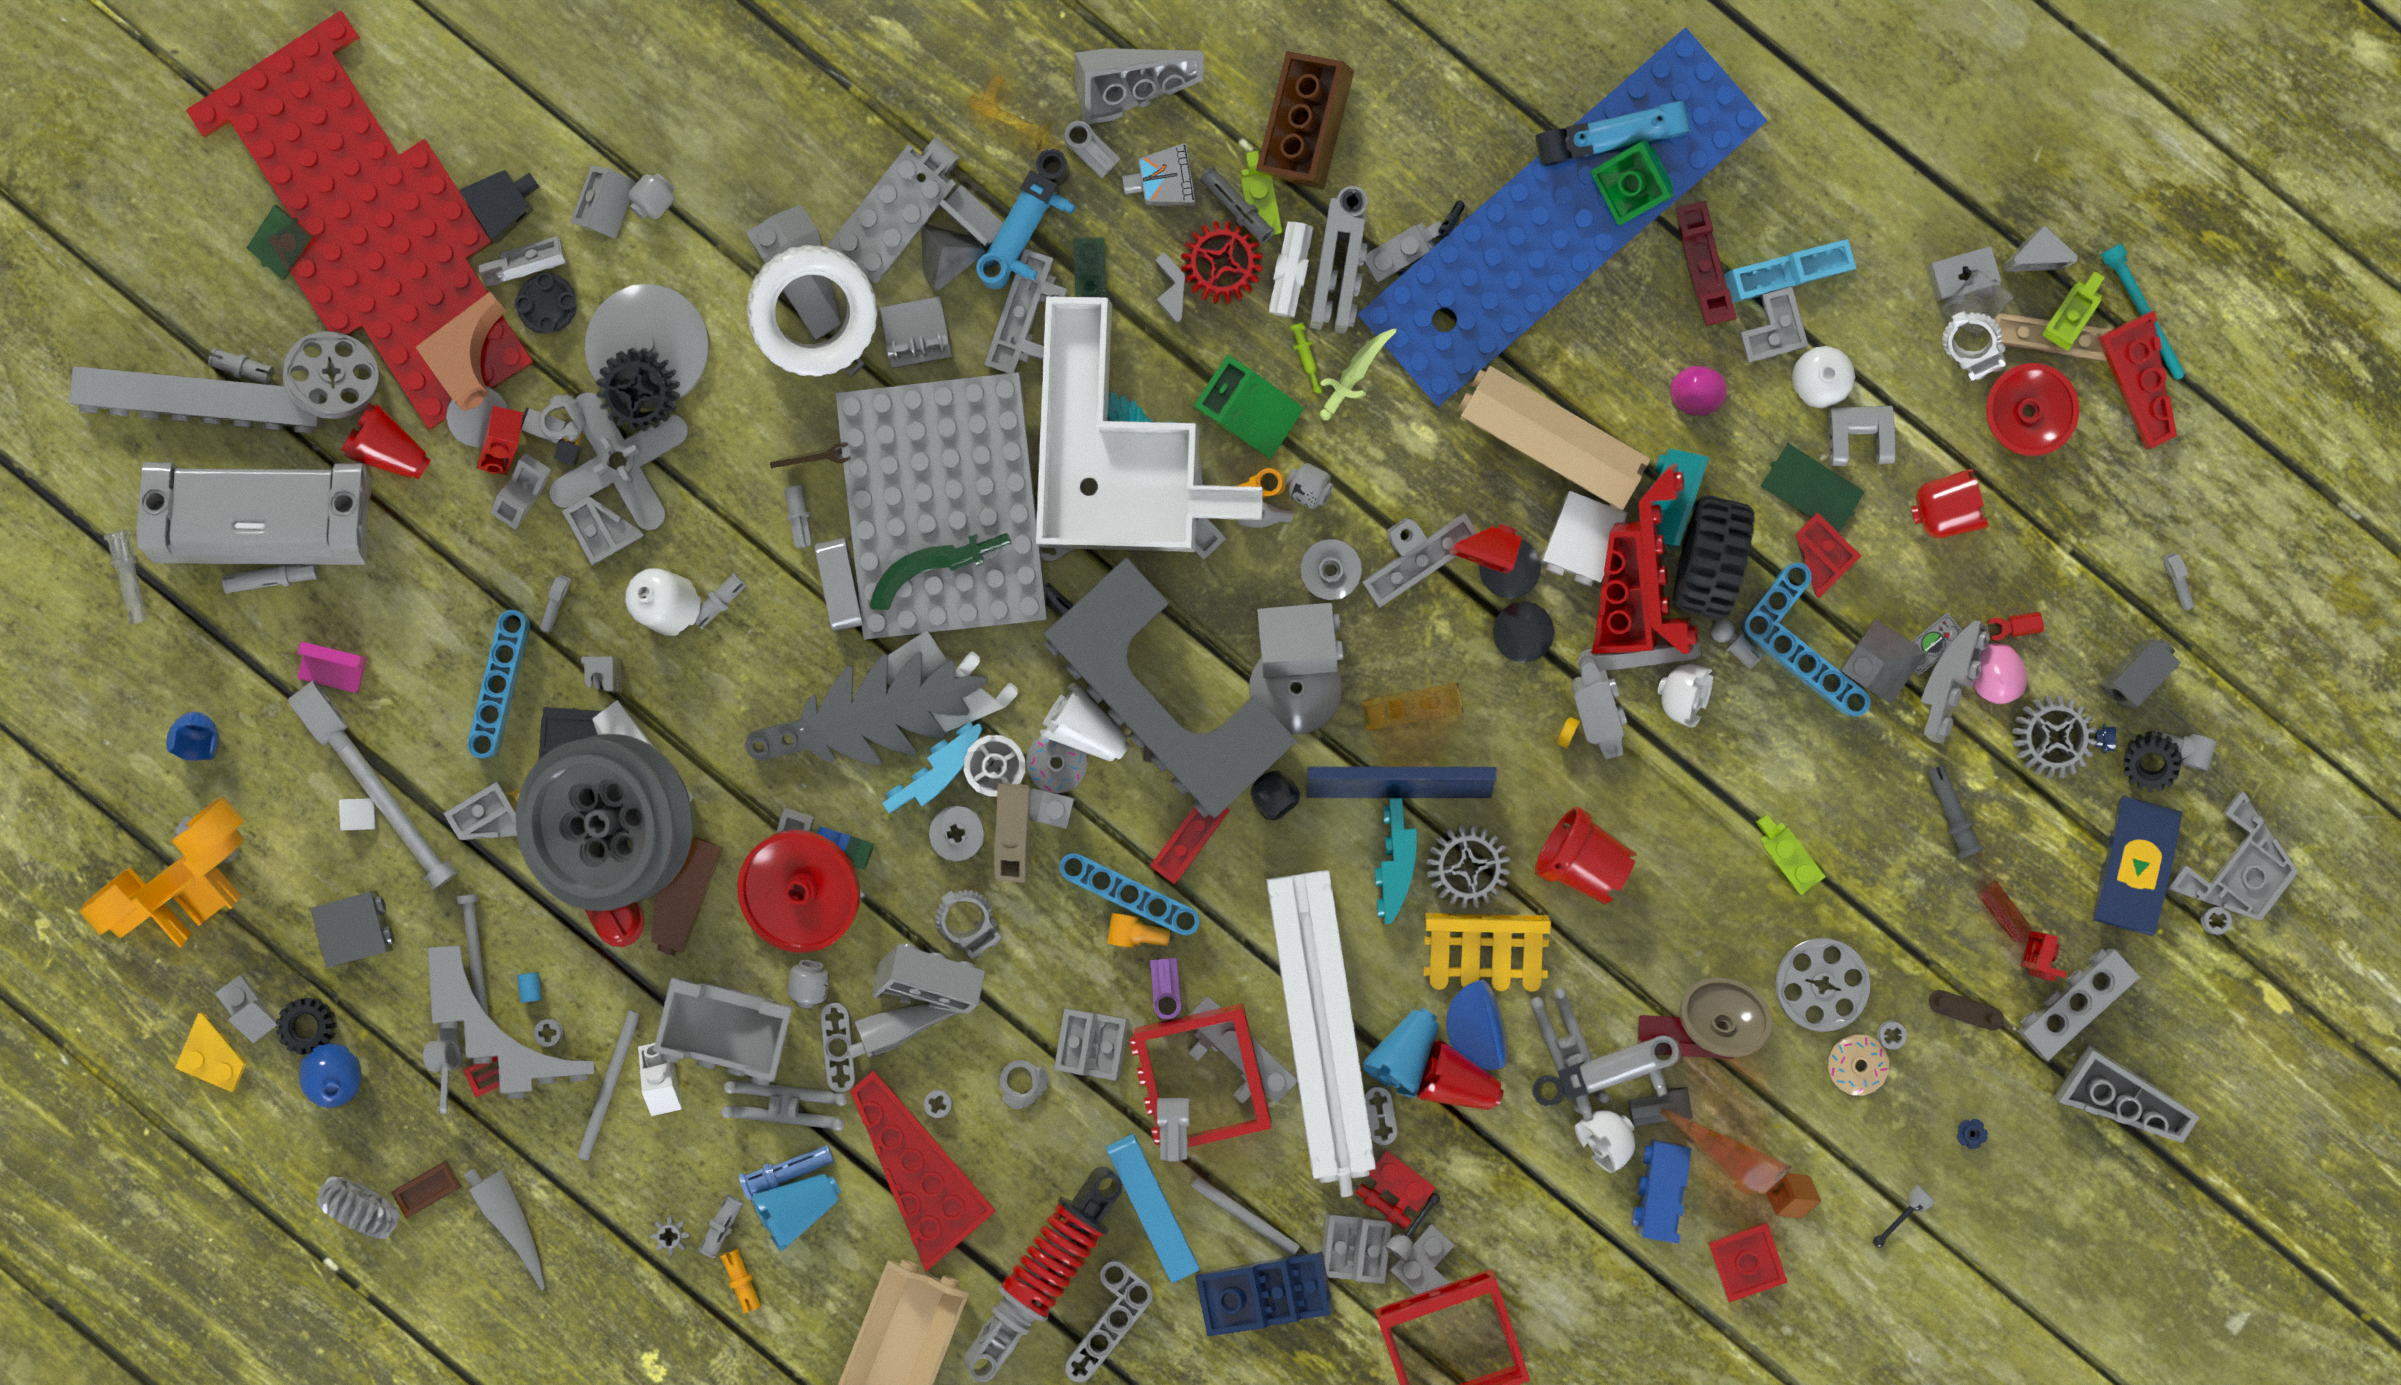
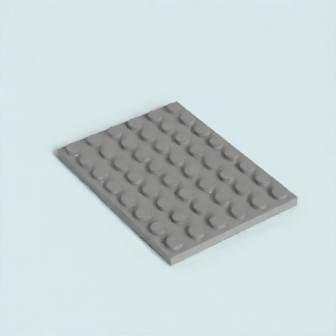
M1021 373L835 393L841 442L848 443V446L842 448V457L851 456V460L843 463L860 614L863 623V640L920 634L926 630L928 632H939L1048 620L1040 546L1036 544L1037 515ZM1004 533L1009 534L1012 544L983 554L985 564L977 567L975 562L953 571L946 567L922 572L909 579L900 587L888 610H876L870 607L872 595L878 581L886 570L902 557L912 552L938 545H953L957 549L970 544L969 536L974 534L978 535L977 543L987 541Z

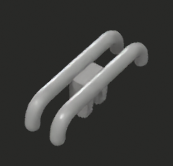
M1557 988L1554 991L1556 1004L1569 1035L1560 1039L1555 1034L1543 1000L1539 997L1533 998L1531 1007L1557 1071L1578 1063L1593 1060L1565 989ZM1606 1088L1594 1092L1600 1103L1604 1104L1609 1101L1610 1096ZM1576 1099L1571 1100L1576 1112L1580 1113Z
M728 1081L724 1084V1090L729 1094L741 1093L770 1097L769 1109L730 1105L721 1109V1115L724 1118H741L821 1127L841 1131L845 1126L841 1118L798 1112L800 1100L844 1106L848 1099L843 1093L773 1084L767 1086L746 1081Z

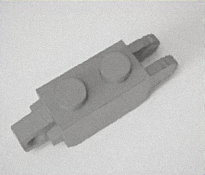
M1584 652L1578 659L1581 676L1574 679L1571 687L1588 742L1599 745L1605 759L1623 755L1621 737L1624 736L1622 725L1627 724L1623 706L1616 707L1614 698L1619 696L1615 678L1608 680L1606 670L1599 671L1595 656L1592 653Z

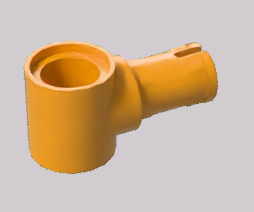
M1266 468L1257 475L1249 477V481L1235 487H1262L1263 498L1277 496L1286 488V477L1280 470ZM1273 473L1278 478V486L1273 491H1268L1263 483L1264 478L1268 474Z
M1120 913L1111 914L1107 944L1134 948V945H1140V942L1168 946L1170 929L1143 924V921L1139 920L1137 916Z

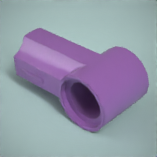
M1177 958L1150 960L1154 1011L1163 1020L1174 1019L1181 1011ZM1165 997L1173 998L1177 1004L1175 1012L1170 1015H1164L1159 1011V1002Z

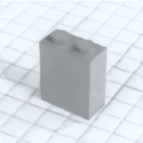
M1332 603L1257 609L1263 678L1337 672V660H1343L1342 641L1335 640V633H1340L1339 614H1333Z

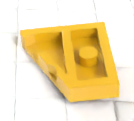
M202 1012L198 1013L175 1068L225 1090L234 1092L247 1062L237 1051L233 1050L226 1037L219 1033L210 1023L209 1017Z

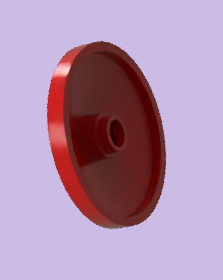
M787 830L773 834L761 841L748 854L739 872L737 882L738 901L747 923L763 940L779 949L797 953L814 952L824 949L835 943L846 933L858 913L860 883L856 870L844 851L834 842L820 834L805 830Z

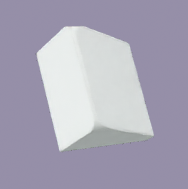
M371 798L339 800L341 831L376 829L375 803Z

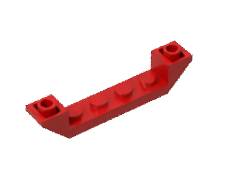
M1671 464L1638 502L1649 625L1682 654H1689L1694 648L1693 645L1698 643L1697 627L1692 626L1691 617L1666 619V615H1670L1669 597H1664L1663 585L1668 583L1667 567L1661 565V554L1665 553V540L1663 535H1659L1658 523H1662V508L1660 504L1656 505V501L1675 500L1680 495V491H1683L1685 487L1683 472H1678V464Z

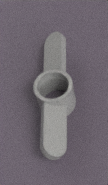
M438 1023L437 1041H429L425 1045L423 1060L430 1072L442 1071L440 1114H447L449 1072L459 1068L462 1052L457 1042L458 1028L439 1029Z

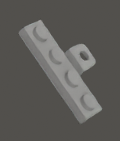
M1465 513L1428 537L1425 536L1416 522L1404 518L1387 530L1388 540L1399 557L1361 582L1380 608L1455 558L1456 556L1449 554L1450 548L1456 542L1478 532ZM1404 529H1407L1409 532L1406 540H1402L1400 537Z

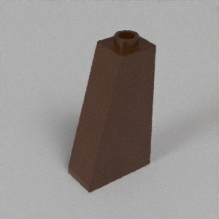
M695 836L692 837L690 850L681 870L665 888L655 894L651 942L659 944L657 950L673 956L676 951L680 953L685 951L724 847Z

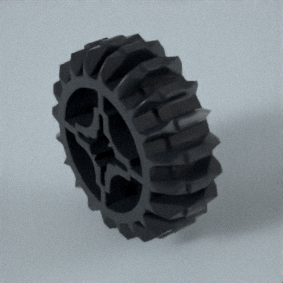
M634 347L627 350V355L623 351H619L616 353V359L611 357L606 361L608 367L600 369L599 373L604 378L598 379L596 385L604 389L599 391L596 397L605 398L606 401L600 405V409L610 408L612 412L608 414V419L611 420L616 416L619 417L618 427H622L628 422L630 431L637 429L638 424L642 431H647L650 425L653 428L659 427L661 425L660 420L666 422L670 418L669 412L676 410L677 406L672 401H677L680 398V394L673 390L680 386V382L671 381V377L676 374V370L673 369L667 372L665 367L669 364V360L665 359L659 363L657 361L659 358L658 352H654L648 357L647 348H642L639 353H637ZM636 367V372L632 374L631 379L617 380L623 368ZM649 372L655 377L659 385L650 381ZM636 384H638L639 390L643 391V393L640 396L638 394V389L633 388V386ZM618 394L623 395L627 399L628 407L621 401ZM660 399L655 410L640 412L645 400Z

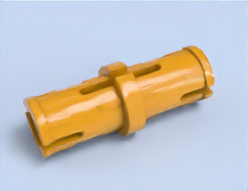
M739 1248L722 1254L720 1258L731 1280L728 1284L730 1289L734 1288L743 1314L761 1307L762 1305L751 1283V1280H753L752 1274L747 1273L739 1253Z

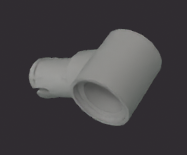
M2158 730L2154 732L2153 736H2157V732L2163 733L2162 738L2166 739L2169 736L2172 738V744L2177 743L2179 746L2178 752H2181L2182 756L2181 764L2198 770L2208 771L2217 741L2196 734L2184 735L2181 738Z

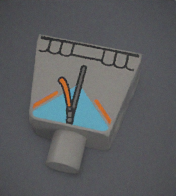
M1186 143L1138 159L1140 173L1122 176L1125 194L1143 192L1145 206H1195Z

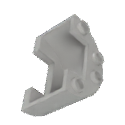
M671 978L653 1052L661 1053L660 1059L679 1063L680 1058L697 1059L696 1065L715 1069V1064L727 1067V1073L738 1076H752L751 1082L769 1086L770 1081L774 1082L792 1007L784 1003L778 1005L776 1000L708 983L694 984V981Z

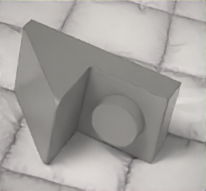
M243 974L215 993L230 1013L231 1017L228 1019L230 1023L251 1042H256L277 1026L275 1017Z

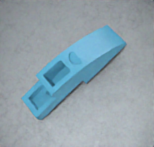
M969 722L955 732L958 736L950 743H947L944 739L929 749L932 755L927 757L933 769L929 771L924 767L911 776L913 780L911 784L905 788L899 784L885 794L888 799L882 803L888 813L894 812L915 797L921 806H925L948 787L964 768V759L967 751L974 742L980 739L983 731L982 726L979 723L973 726Z

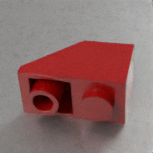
M492 405L476 469L485 470L491 474L507 475L519 443L523 412Z

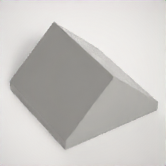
M2044 225L2032 233L2004 263L2002 272L2064 270L2077 262V254Z

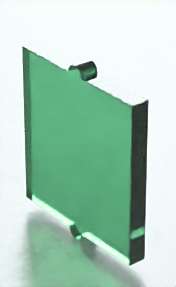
M274 205L246 248L262 261L261 265L263 267H268L281 279H286L313 236L298 224L297 218L290 217L278 205Z

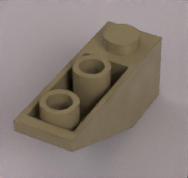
M998 783L994 848L995 880L1026 883L1031 862L1029 785Z

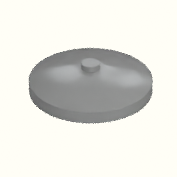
M634 285L608 297L593 314L585 337L586 360L596 382L598 379L604 378L599 373L600 369L608 367L606 361L611 357L616 359V353L623 351L627 355V350L634 347L637 353L642 348H647L648 357L654 352H658L659 358L657 361L659 363L665 359L669 360V364L665 367L667 372L673 369L676 370V374L671 377V381L680 382V386L673 390L680 394L678 400L686 396L698 384L705 372L709 359L710 342L708 330L698 310L678 292L659 285ZM636 367L623 368L617 380L631 379L632 374L636 372ZM649 372L650 381L659 385L655 377ZM638 384L633 386V388L638 389V394L640 396L643 393V391L639 390ZM618 394L621 401L628 405L627 399L623 395ZM660 399L645 400L641 408H657Z

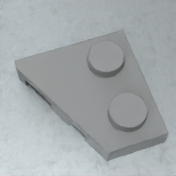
M495 782L443 813L459 840L517 836L516 810L499 782Z

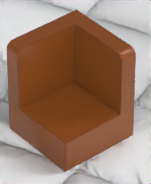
M1784 1172L1765 1189L1776 1216L1801 1219L1822 1202L1811 1177L1808 1175Z

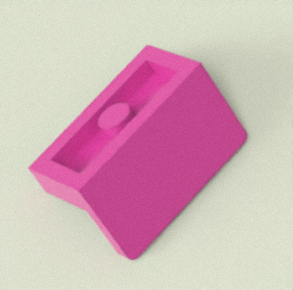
M300 641L298 654L303 656L297 676L299 679L309 682L314 680L317 684L354 693L359 691L367 657Z

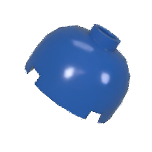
M326 1044L317 1046L313 1049L312 1053L301 1060L298 1077L301 1090L310 1102L320 1107L334 1108L351 1101L358 1093L362 1080L360 1060L357 1056L355 1057L350 1053L348 1048L342 1045Z

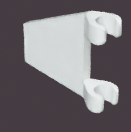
M971 651L955 670V677L968 676L979 664L980 657ZM1008 683L995 699L981 687L974 693L962 698L970 710L968 715L956 716L931 713L944 731L948 732L1005 708L1017 696L1018 689L1012 683Z

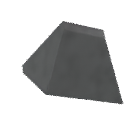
M927 224L921 229L923 274L937 291L986 253L971 236Z

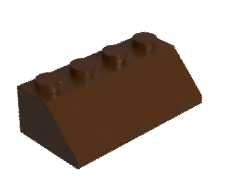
M1286 51L1256 171L1296 185L1324 190L1354 75V70L1344 61Z

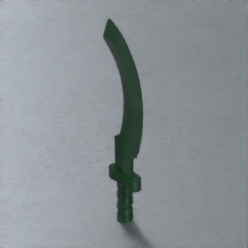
M1004 533L977 543L978 535L974 534L969 536L970 544L957 549L953 545H938L924 548L902 557L891 565L878 581L872 595L870 607L876 610H888L900 587L909 579L922 572L946 567L953 571L975 562L977 567L985 564L983 554L1012 544L1009 534Z

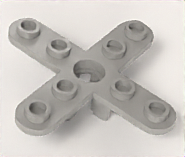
M593 393L580 394L575 400L579 402V406L582 407L586 422L582 429L597 456L555 480L550 487L551 500L559 507L568 508L614 483L636 523L645 530L658 529L665 521L666 512L641 467L682 444L688 436L687 423L677 415H670L666 422L660 420L661 425L659 427L653 428L650 425L647 431L641 430L624 440L613 419H608V410L600 409V405L603 404L602 400ZM615 452H622L624 457L627 458V464L625 467L620 466L615 470L610 466L609 458Z

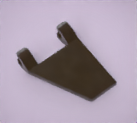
M840 442L828 449L770 462V467L776 468L823 459L841 464L850 461L851 456L844 458L840 455L842 454V448L848 446L847 442Z

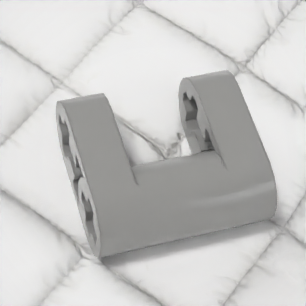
M1892 406L1829 408L1828 442L1831 466L1848 465V435L1874 434L1875 458L1878 465L1894 464L1895 429Z

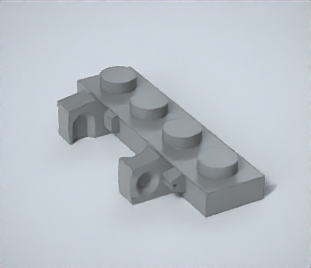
M1024 249L1020 261L1037 271V277L1035 280H1031L1017 273L1015 274L984 363L985 367L1006 374L1016 373L1019 361L1027 363L1029 356L1043 361L1044 346L1031 342L1033 335L1029 334L1040 302L1045 304L1046 296L1067 297L1069 292L1066 288L1054 285L1056 278L1050 276L1054 258Z
M1207 995L1189 1015L1222 1007ZM1233 1021L1198 1028L1194 1036L1199 1041L1188 1053L1198 1061L1210 1047L1215 1052L1221 1050L1243 1071L1241 1077L1245 1082L1233 1094L1243 1104L1251 1094ZM1252 1037L1264 1091L1274 1102L1278 1103L1298 1080Z

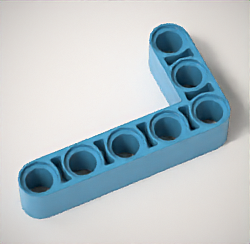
M1803 563L1787 565L1741 622L1742 632L1749 640L1841 713L1850 717L1865 714L1870 707L1871 701L1866 691L1779 623L1807 588L1812 576L1810 569ZM1791 569H1797L1802 573L1803 579L1799 586L1791 584L1788 579ZM1772 593H1778L1783 598L1784 602L1780 610L1773 609L1769 604V597ZM1753 617H1758L1764 622V630L1761 634H1755L1750 629V621ZM1778 636H1782L1788 641L1789 646L1785 653L1777 652L1774 647V641ZM1803 655L1810 657L1813 662V667L1808 673L1801 671L1798 665V661ZM1826 675L1834 676L1837 681V687L1833 692H1829L1823 687V679ZM1851 694H1856L1861 700V706L1857 711L1850 710L1847 705V699Z

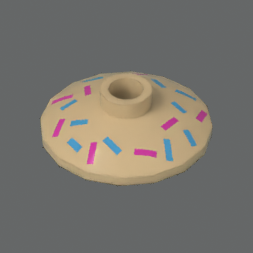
M1852 1034L1842 1038L1833 1046L1828 1056V1072L1831 1080L1840 1090L1850 1095L1864 1096L1875 1092L1884 1084L1889 1073V1058L1885 1048L1878 1040L1868 1035ZM1858 1060H1863L1866 1064L1863 1071H1857L1855 1068Z

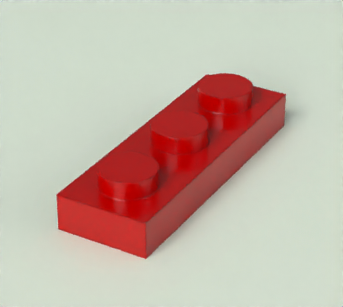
M1194 807L1150 866L1175 885L1231 810L1226 807L1216 818H1212L1210 815L1205 818Z

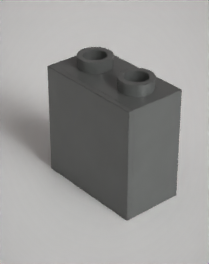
M2151 639L2141 641L2099 686L2123 709L2136 708L2181 662L2173 655L2175 650L2165 640Z
M370 891L310 908L326 968L393 951L392 944L395 943L394 934L390 925H386L384 914L387 913L386 904L382 895H378V891Z

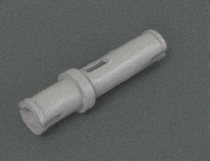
M279 564L276 567L228 575L223 574L222 584L226 594L281 584L284 587H288L293 582L318 579L319 570L317 564Z

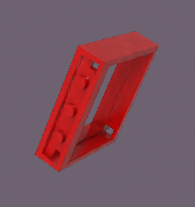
M1244 1003L1140 1026L1134 1029V1037L1130 1038V1045L1133 1056L1139 1055L1141 1067L1137 1068L1140 1085H1146L1149 1097H1144L1147 1115L1154 1116L1156 1127H1151L1155 1145L1160 1144V1126L1157 1125V1099L1160 1096L1146 1040L1228 1021H1233L1256 1119L1187 1135L1188 1147L1272 1129V1120Z
M1492 1269L1374 1309L1400 1385L1410 1384L1390 1327L1488 1293L1491 1295L1514 1365L1458 1385H1520L1530 1381Z

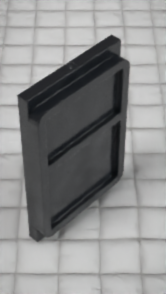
M543 707L539 760L549 751L560 745L598 735L593 718L602 711ZM590 789V798L595 801V795Z

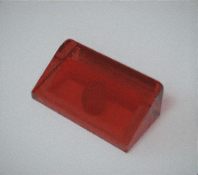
M1995 880L1991 881L1977 892V896L2013 942L2022 943L2030 933L2031 925L1998 882Z

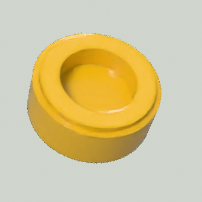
M1568 717L1557 740L1559 746L1566 749L1569 748L1579 727V720Z

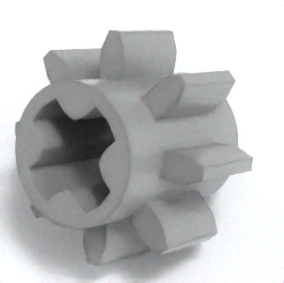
M669 1215L667 1224L664 1225L659 1220L655 1223L656 1227L660 1230L658 1233L650 1235V1238L657 1239L659 1243L656 1247L657 1251L664 1247L668 1249V1254L672 1255L675 1246L681 1250L686 1248L682 1240L689 1237L691 1233L684 1232L682 1226L685 1224V1220L676 1223L673 1222V1216ZM669 1228H671L672 1233L678 1235L672 1243L669 1237H664L663 1235Z

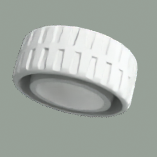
M802 245V247H792L783 253H778L773 256L771 261L766 262L762 266L761 271L755 276L752 287L749 290L747 317L750 331L756 344L770 361L788 372H794L801 376L812 375L813 377H818L823 374L836 373L837 370L842 368L845 369L851 365V362L863 354L862 351L865 347H868L871 342L872 333L875 332L877 306L875 294L867 276L854 261L835 249L820 245ZM805 275H820L833 280L842 288L847 300V315L841 329L830 339L818 344H802L790 339L778 327L775 316L776 302L781 291L788 283Z

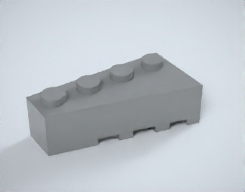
M2090 1045L2086 1046L2054 1095L2059 1103L2071 1105L2181 1143L2184 1142L2200 1118L2194 1110Z

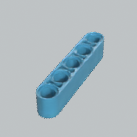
M505 611L500 615L497 622L468 738L469 752L477 758H492L498 754L501 747L530 631L529 618L520 611ZM518 616L521 621V627L517 632L511 633L507 628V622L511 617ZM505 646H510L514 652L512 660L508 663H503L500 659V651ZM498 676H502L506 681V687L501 693H496L492 688V682ZM490 706L496 707L499 712L498 719L494 723H489L485 719V711ZM486 736L491 741V748L487 753L483 754L478 750L477 742L481 737Z
M1068 854L1060 862V873L1068 881L1182 935H1190L1199 926V915L1193 908L1081 854ZM1071 858H1076L1082 863V872L1077 876H1071L1065 870V864ZM1097 872H1106L1110 876L1111 882L1108 888L1101 890L1095 887L1093 877ZM1126 885L1136 887L1139 892L1138 899L1132 903L1125 902L1121 897V890ZM1159 898L1165 901L1167 909L1163 915L1154 916L1150 913L1148 906L1153 899ZM1182 912L1191 913L1195 919L1192 928L1187 930L1181 929L1176 921L1178 915Z
M1134 1133L1106 1146L1107 1153L1171 1283L1173 1284L1199 1271L1200 1268Z

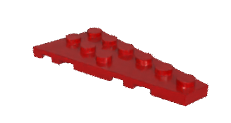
M873 1070L852 1088L850 1092L926 1273L990 1217L996 1209L880 1075Z

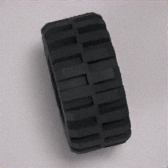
M1711 495L1699 498L1688 525L1676 574L1673 601L1679 610L1719 620L1730 615L1742 585L1754 532L1755 512L1748 504Z

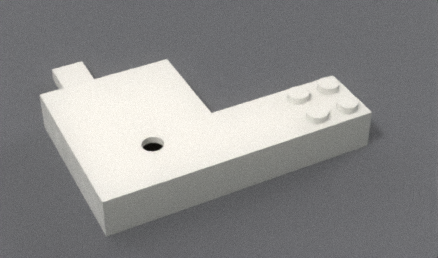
M1046 296L1036 544L1041 548L1195 552L1196 518L1262 520V487L1197 486L1200 429L1196 423L1108 421L1112 303L1110 300L1097 297ZM1088 478L1096 480L1098 484L1097 492L1091 496L1084 495L1080 489L1081 483Z

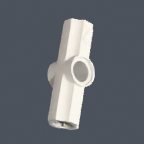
M1288 221L1282 251L1281 254H1278L1273 278L1275 285L1269 305V313L1295 318L1301 286H1304L1309 262L1307 255L1311 245L1313 226L1299 222Z

